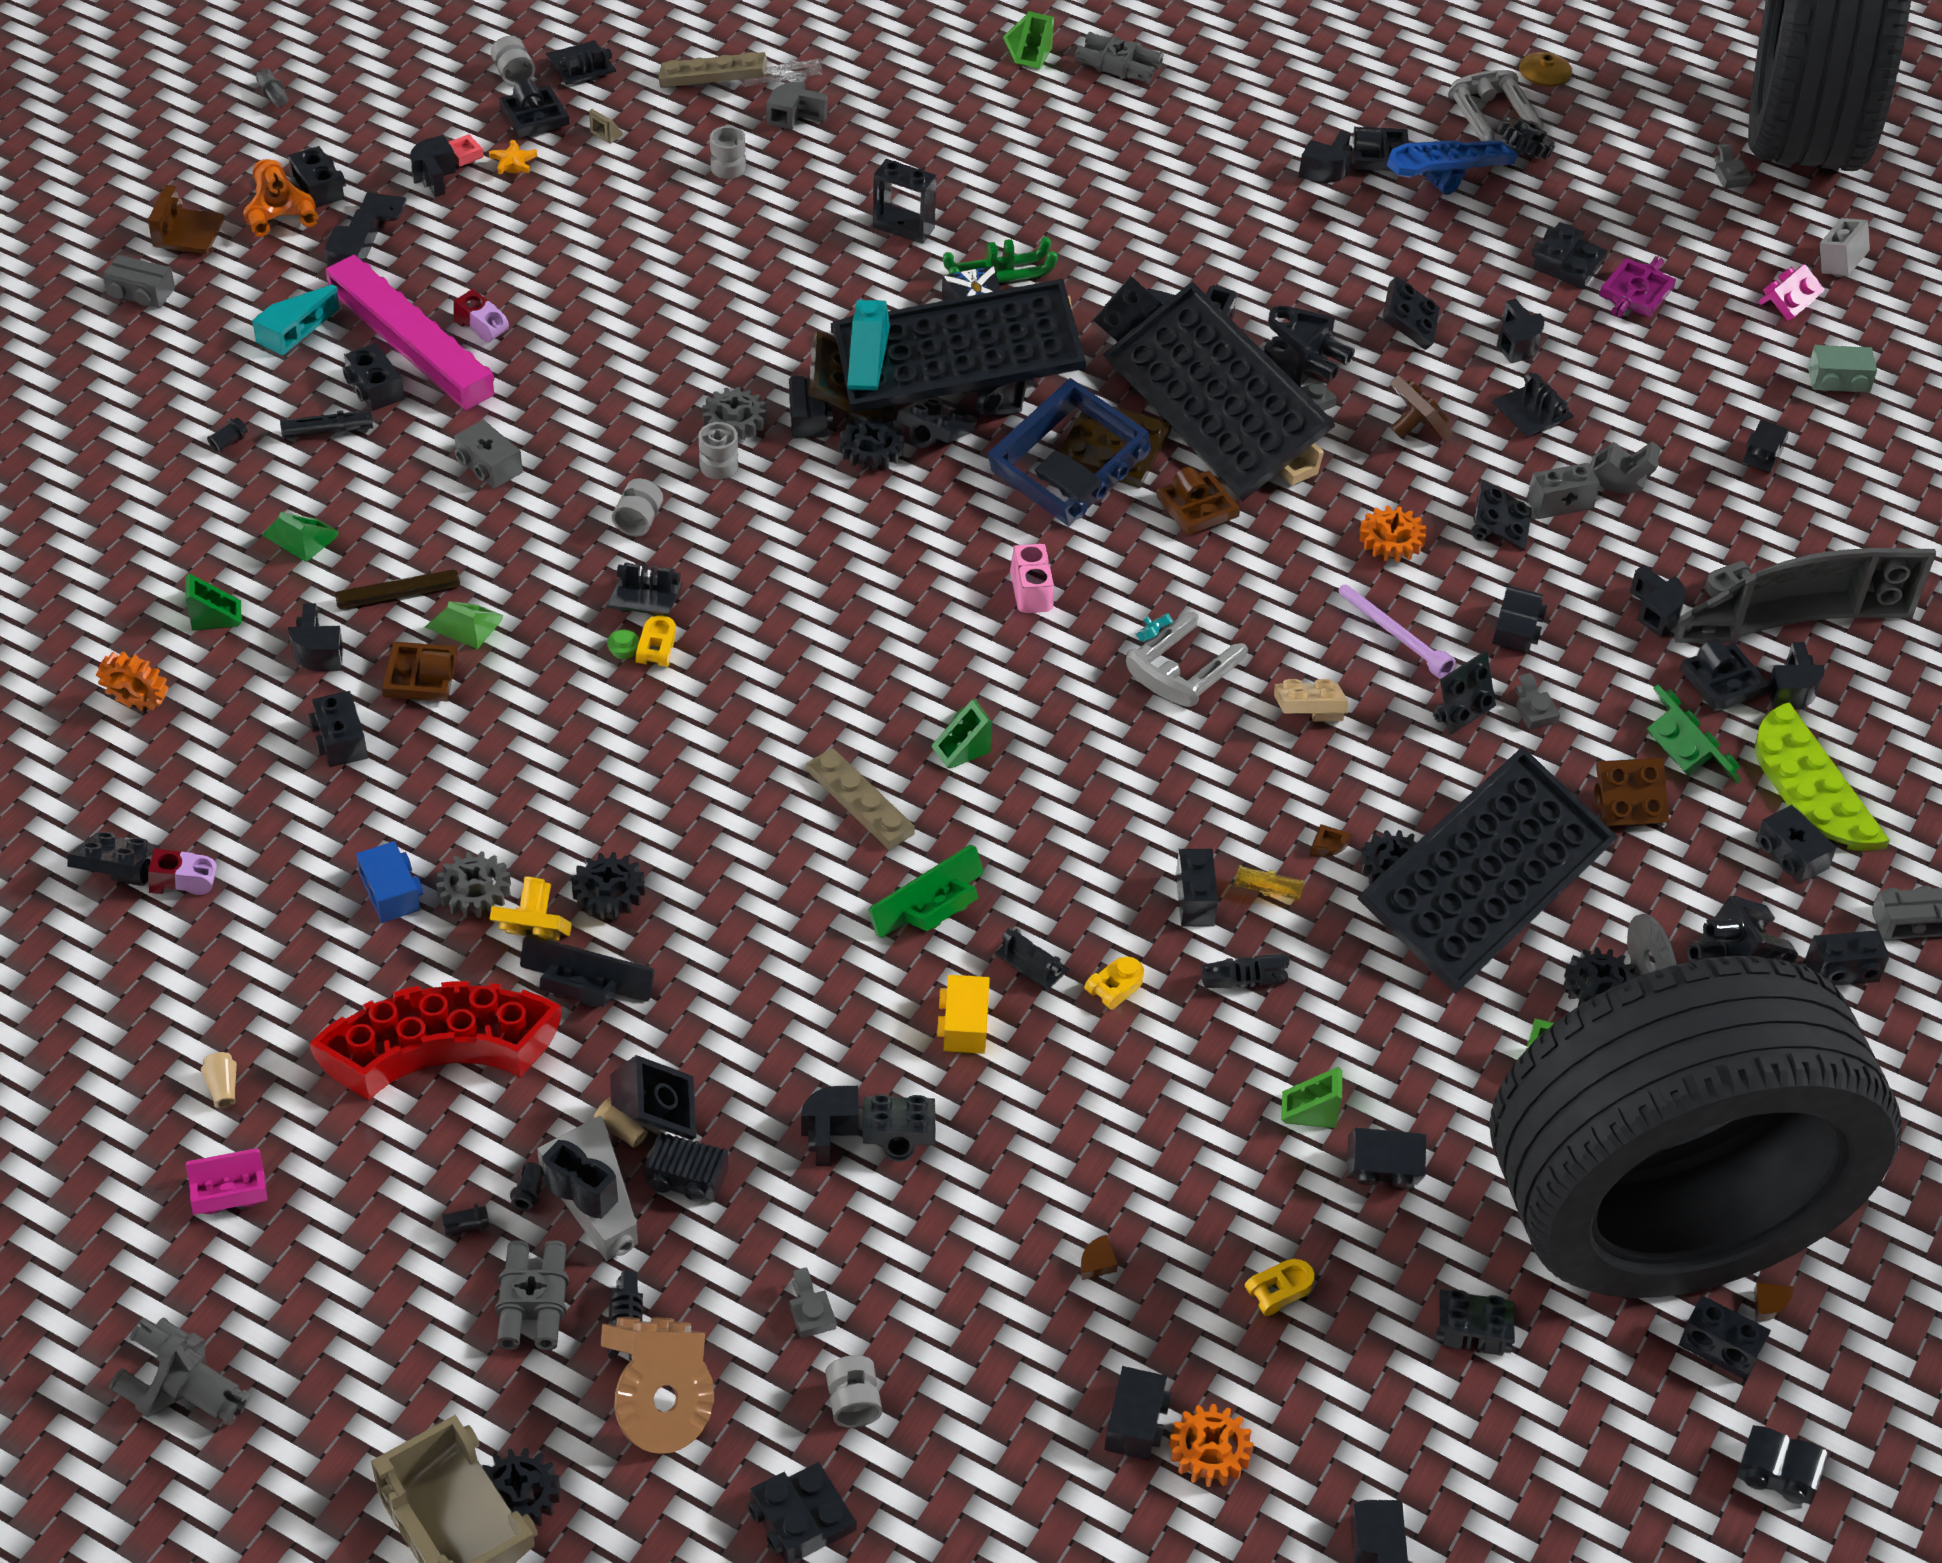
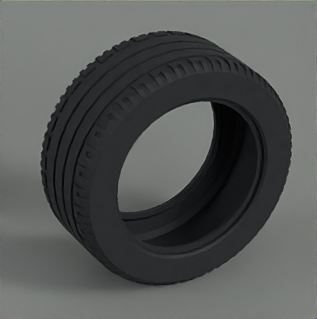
M1766 0L1756 55L1748 125V145L1756 158L1765 161H1773L1775 159V162L1789 164L1796 162L1797 165L1812 167L1818 165L1820 168L1836 170L1840 168L1844 171H1858L1868 164L1878 146L1889 111L1905 41L1911 0Z
M1750 956L1700 959L1669 966L1610 988L1581 1004L1556 1021L1536 1038L1518 1058L1496 1094L1489 1122L1492 1147L1533 1250L1542 1264L1555 1277L1572 1286L1607 1296L1625 1298L1664 1297L1716 1287L1752 1275L1801 1252L1845 1222L1868 1200L1880 1185L1898 1151L1902 1134V1119L1897 1100L1841 992L1827 978L1816 971H1812L1810 968L1788 961Z

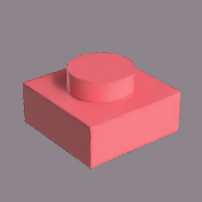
M470 134L449 142L454 150L455 162L459 167L484 157L483 148Z

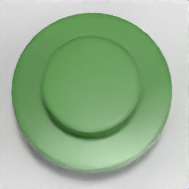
M629 630L615 631L608 637V649L616 658H631L637 651L639 637Z

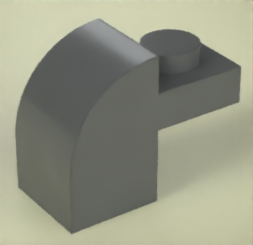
M789 82L776 87L766 102L767 125L792 130L799 117L820 122L826 121L828 117V94L805 90L804 82Z
M1652 441L1633 455H1630L1617 443L1612 442L1593 456L1590 467L1603 488L1623 494L1637 493L1644 489L1646 477L1657 469L1661 448Z

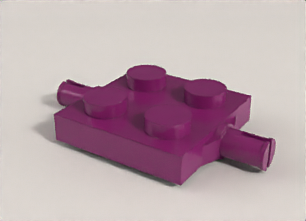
M1655 256L1648 265L1625 258L1603 284L1599 296L1616 304L1611 310L1614 316L1617 314V317H1621L1627 309H1630L1650 318L1674 289L1676 279L1663 274L1659 270L1664 265V260L1661 257L1658 260L1659 256Z

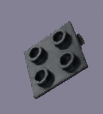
M595 40L546 53L547 58L566 85L576 84L584 80L616 72V69L609 61V59H612L611 50L600 47Z
M1130 275L1093 318V321L1118 342L1163 304Z
M1528 373L1524 377V387L1492 400V403L1526 437L1574 417L1569 411L1568 402L1562 399L1549 384H1544L1545 382L1538 373Z
M1482 480L1473 518L1475 524L1471 529L1474 539L1482 541L1493 533L1525 551L1532 508L1503 492L1500 488Z
M625 562L624 565L619 564L617 567V577L620 578L607 603V608L618 609L621 612L635 611L648 613L651 616H669L683 582H680L681 573L675 572V569L658 567L657 570L656 566H652L650 577H648V566L643 565L640 576V564Z
M1487 651L1482 652L1440 679L1444 704L1436 706L1433 716L1437 722L1443 721L1447 723L1449 734H1453L1496 706Z
M1440 1289L1439 1327H1437L1436 1342H1441L1443 1347L1461 1349L1463 1337L1466 1336L1465 1350L1469 1351L1472 1337H1476V1352H1481L1483 1339H1485L1484 1353L1503 1356L1504 1353L1511 1354L1512 1344L1515 1343L1513 1301L1496 1295L1486 1297L1468 1294L1459 1289L1450 1291Z

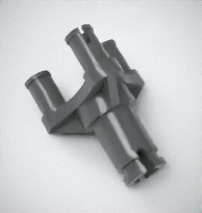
M164 1317L156 1325L149 1322L148 1319L142 1318L139 1321L141 1327L138 1325L134 1327L130 1340L137 1342L158 1355L157 1360L160 1364L152 1384L148 1385L127 1372L126 1369L121 1368L112 1378L108 1389L135 1404V1410L146 1417L184 1398L214 1418L223 1419L225 1425L231 1426L236 1421L235 1411L240 1414L243 1412L250 1399V1392L239 1390V1385L205 1365V1339L195 1333H186Z

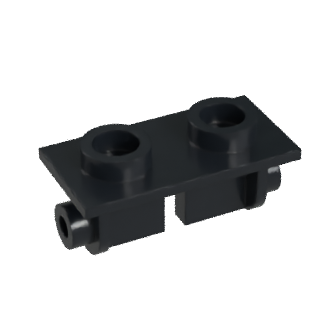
M1007 929L1002 936V939L1006 941L1005 944L995 952L996 956L1047 991L1069 971V968L1061 963V959L1058 956L1053 957L1039 946L1037 947L1032 941L1021 935V931L1018 929Z

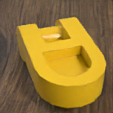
M657 615L646 621L636 651V663L647 664V662L658 663V666L669 667L671 652L676 639V624L670 617ZM651 646H656V647H660V649H659V650H654V649H650V647H651Z
M1120 957L1099 974H1093L1086 981L1084 989L1092 996L1098 995L1101 997L1102 1003L1112 1010L1142 985L1144 977L1143 965L1135 958Z
M1290 1259L1252 1276L1245 1283V1288L1252 1297L1256 1296L1259 1301L1258 1307L1264 1316H1271L1277 1313L1283 1306L1310 1293L1314 1283V1271L1307 1262L1300 1259ZM1275 1284L1279 1290L1271 1293L1268 1287Z

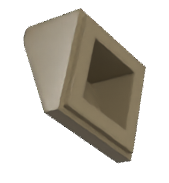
M593 109L589 110L590 133L610 144L623 135V132L611 119Z

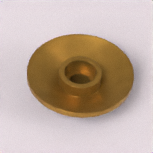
M1547 52L1529 54L1521 60L1519 66L1520 73L1526 80L1540 86L1553 87L1562 85L1572 75V67L1567 60Z

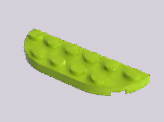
M1790 702L1772 710L1763 719L1755 741V753L1760 767L1788 806L1792 804L1827 839L1846 844L1849 850L1877 851L1887 849L1890 841Z

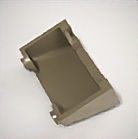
M456 1414L371 1461L378 1495L388 1515L418 1563H516L535 1546L534 1537L538 1535L537 1529L528 1514L521 1516L517 1511H510L477 1460L475 1448L480 1444L474 1430L470 1425L463 1427Z

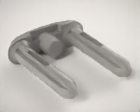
M1494 70L1480 72L1457 79L1450 86L1448 97L1450 100L1457 102L1462 113L1466 116L1481 141H1494L1495 132L1471 96L1477 93L1482 101L1489 102L1495 98L1497 93L1504 92L1522 119L1532 120L1543 129V122L1518 85V76L1513 71Z
M1195 612L1182 614L1139 649L1132 648L1126 654L1127 668L1140 683L1159 696L1185 707L1196 705L1199 701V695L1242 662L1248 652V648L1244 643L1231 645L1188 681L1179 676L1180 669L1173 661H1167L1159 668L1151 664V662L1196 628L1199 617Z

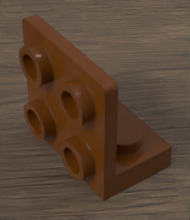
M165 185L148 218L153 247L208 254L224 222V215L221 213L182 209L183 203L182 199L178 197L177 186Z

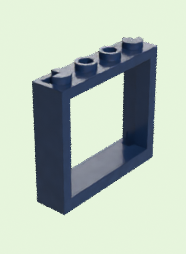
M1069 378L987 454L992 472L1069 527L1076 519L1082 518L1091 505L1097 500L1102 499L1118 480L1124 479L1137 462L1144 460L1151 450L1147 430L1075 380ZM1076 407L1128 443L1095 474L1102 484L1082 503L1070 498L1066 502L1062 501L1014 466L1023 455Z

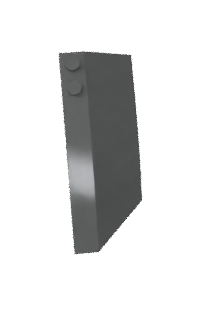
M1921 548L1847 549L1816 553L1783 561L1753 573L1680 616L1674 640L1676 643H1707L1710 640L1719 639L1722 643H1737L1739 637L1793 623L1838 618H1913L1935 559L1936 550Z

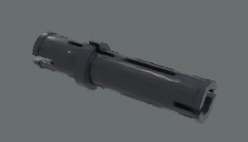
M371 409L345 413L343 410H339L337 414L280 420V428L283 439L340 432L342 435L347 434V431L373 429Z

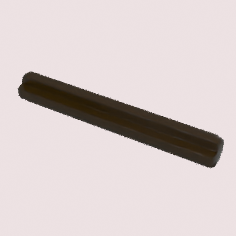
M451 569L339 590L335 592V599L339 609H346L457 588L460 586V578L457 570Z

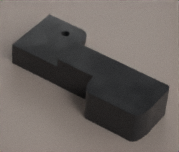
M367 192L360 209L355 211L350 225L333 228L325 246L327 266L330 267L352 255H356L361 261L365 262L383 220L395 221L399 219L407 201L406 197Z
M1363 1500L1357 1502L1354 1505L1350 1520L1354 1562L1408 1563L1402 1501Z

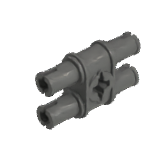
M1088 32L1085 46L1079 45L1075 53V62L1095 67L1100 73L1107 72L1120 76V79H1127L1129 77L1145 81L1146 83L1151 82L1154 68L1160 69L1164 56L1162 52L1142 47L1140 42L1132 43L1119 39L1115 35L1106 37L1094 34L1093 32Z
M519 1240L511 1241L507 1246L505 1269L498 1277L500 1293L499 1302L495 1305V1312L500 1319L497 1345L504 1350L517 1349L520 1344L522 1320H537L536 1347L542 1350H553L557 1347L560 1320L566 1315L567 1309L564 1304L565 1289L569 1284V1277L564 1271L566 1245L561 1241L555 1240L546 1242L542 1270H527L529 1257L528 1243Z

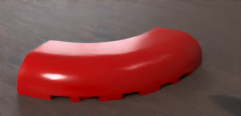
M469 981L441 982L442 987L421 990L420 986H415L393 992V997L376 1003L373 1000L363 1004V1009L346 1019L342 1016L330 1024L309 1042V1046L318 1064L330 1077L370 1101L379 1091L397 1079L414 1071L441 1064H481L507 1071L521 1078L552 1042L561 1021L562 1008L561 1005L526 990H522L519 993L501 989V984L490 983V986H470Z

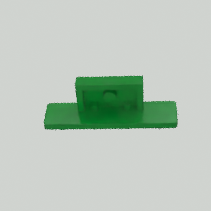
M1657 684L1653 689L1669 711L1646 728L1655 741L1687 776L1710 758H1713L1736 784L1742 781L1737 773L1740 766L1729 753L1723 756L1717 749L1721 745L1709 731L1703 734L1698 727L1701 723L1690 710L1684 713L1679 708V705L1682 703L1671 689L1665 692Z
M968 845L871 906L868 912L876 935L883 938L905 923H910L925 931L934 929L942 921L955 913L965 910L967 905L977 900L979 897L975 886L968 884L984 872L976 846Z

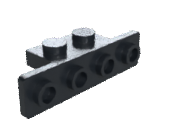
M529 934L523 938L520 966L543 973L540 977L539 990L550 992L554 997H568L579 1000L590 1007H605L615 994L646 1002L652 997L655 976L653 968Z

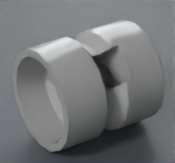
M505 36L493 44L491 58L506 84L515 86L516 83L523 79H532L535 73V65L519 38Z
M722 126L716 128L710 134L711 171L719 178L734 179L743 175L746 171V155L744 154L746 151L745 134L741 129L733 126Z
M713 422L705 425L699 431V464L701 472L706 477L720 480L734 475L738 470V433L736 429L724 422Z
M638 478L629 481L612 514V521L615 527L630 536L645 535L663 502V493L660 488L646 479Z
M851 1355L830 1363L825 1371L828 1390L832 1395L830 1401L834 1422L845 1428L866 1426L879 1419L882 1415V1406L879 1390L876 1388L877 1379L874 1362L865 1356Z

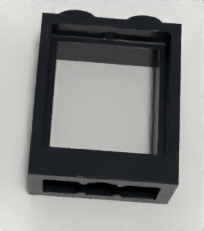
M885 159L874 173L873 228L923 244L935 228L937 175L901 164L897 161ZM892 184L921 193L920 214L891 205Z

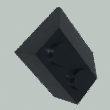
M638 1055L632 1057L610 1074L611 1105L641 1123L686 1139L694 1140L697 1138L694 1076Z

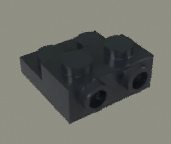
M1559 222L1556 227H1548L1544 235V242L1537 241L1532 251V256L1535 257L1533 269L1584 289L1606 260L1608 250L1584 241L1585 231Z
M819 1462L789 1477L784 1471L750 1488V1501L747 1502L749 1513L756 1524L762 1522L768 1532L766 1533V1539L769 1547L775 1555L781 1554L786 1563H794L857 1530V1522Z

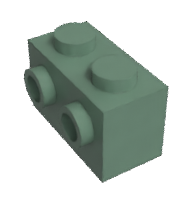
M1814 345L1808 364L1813 390L1871 392L1877 373L1872 347Z

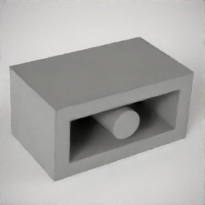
M1841 218L1820 242L1822 273L1832 274L1835 277L1849 276L1870 251L1868 220Z

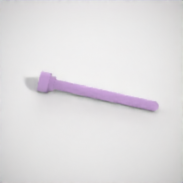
M1340 586L1339 594L1426 660L1429 671L1441 679L1452 672L1456 664L1455 658L1445 651L1432 650L1350 586Z

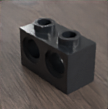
M320 146L288 155L291 178L300 191L311 195L316 208L344 199L343 187L346 186L344 175L341 170H336L331 156L326 155Z
M377 343L344 354L346 366L342 368L344 378L348 384L354 385L359 400L361 402L365 401L371 411L405 400L402 377Z
M1702 1295L1687 1321L1678 1346L1747 1381L1764 1349L1771 1330Z

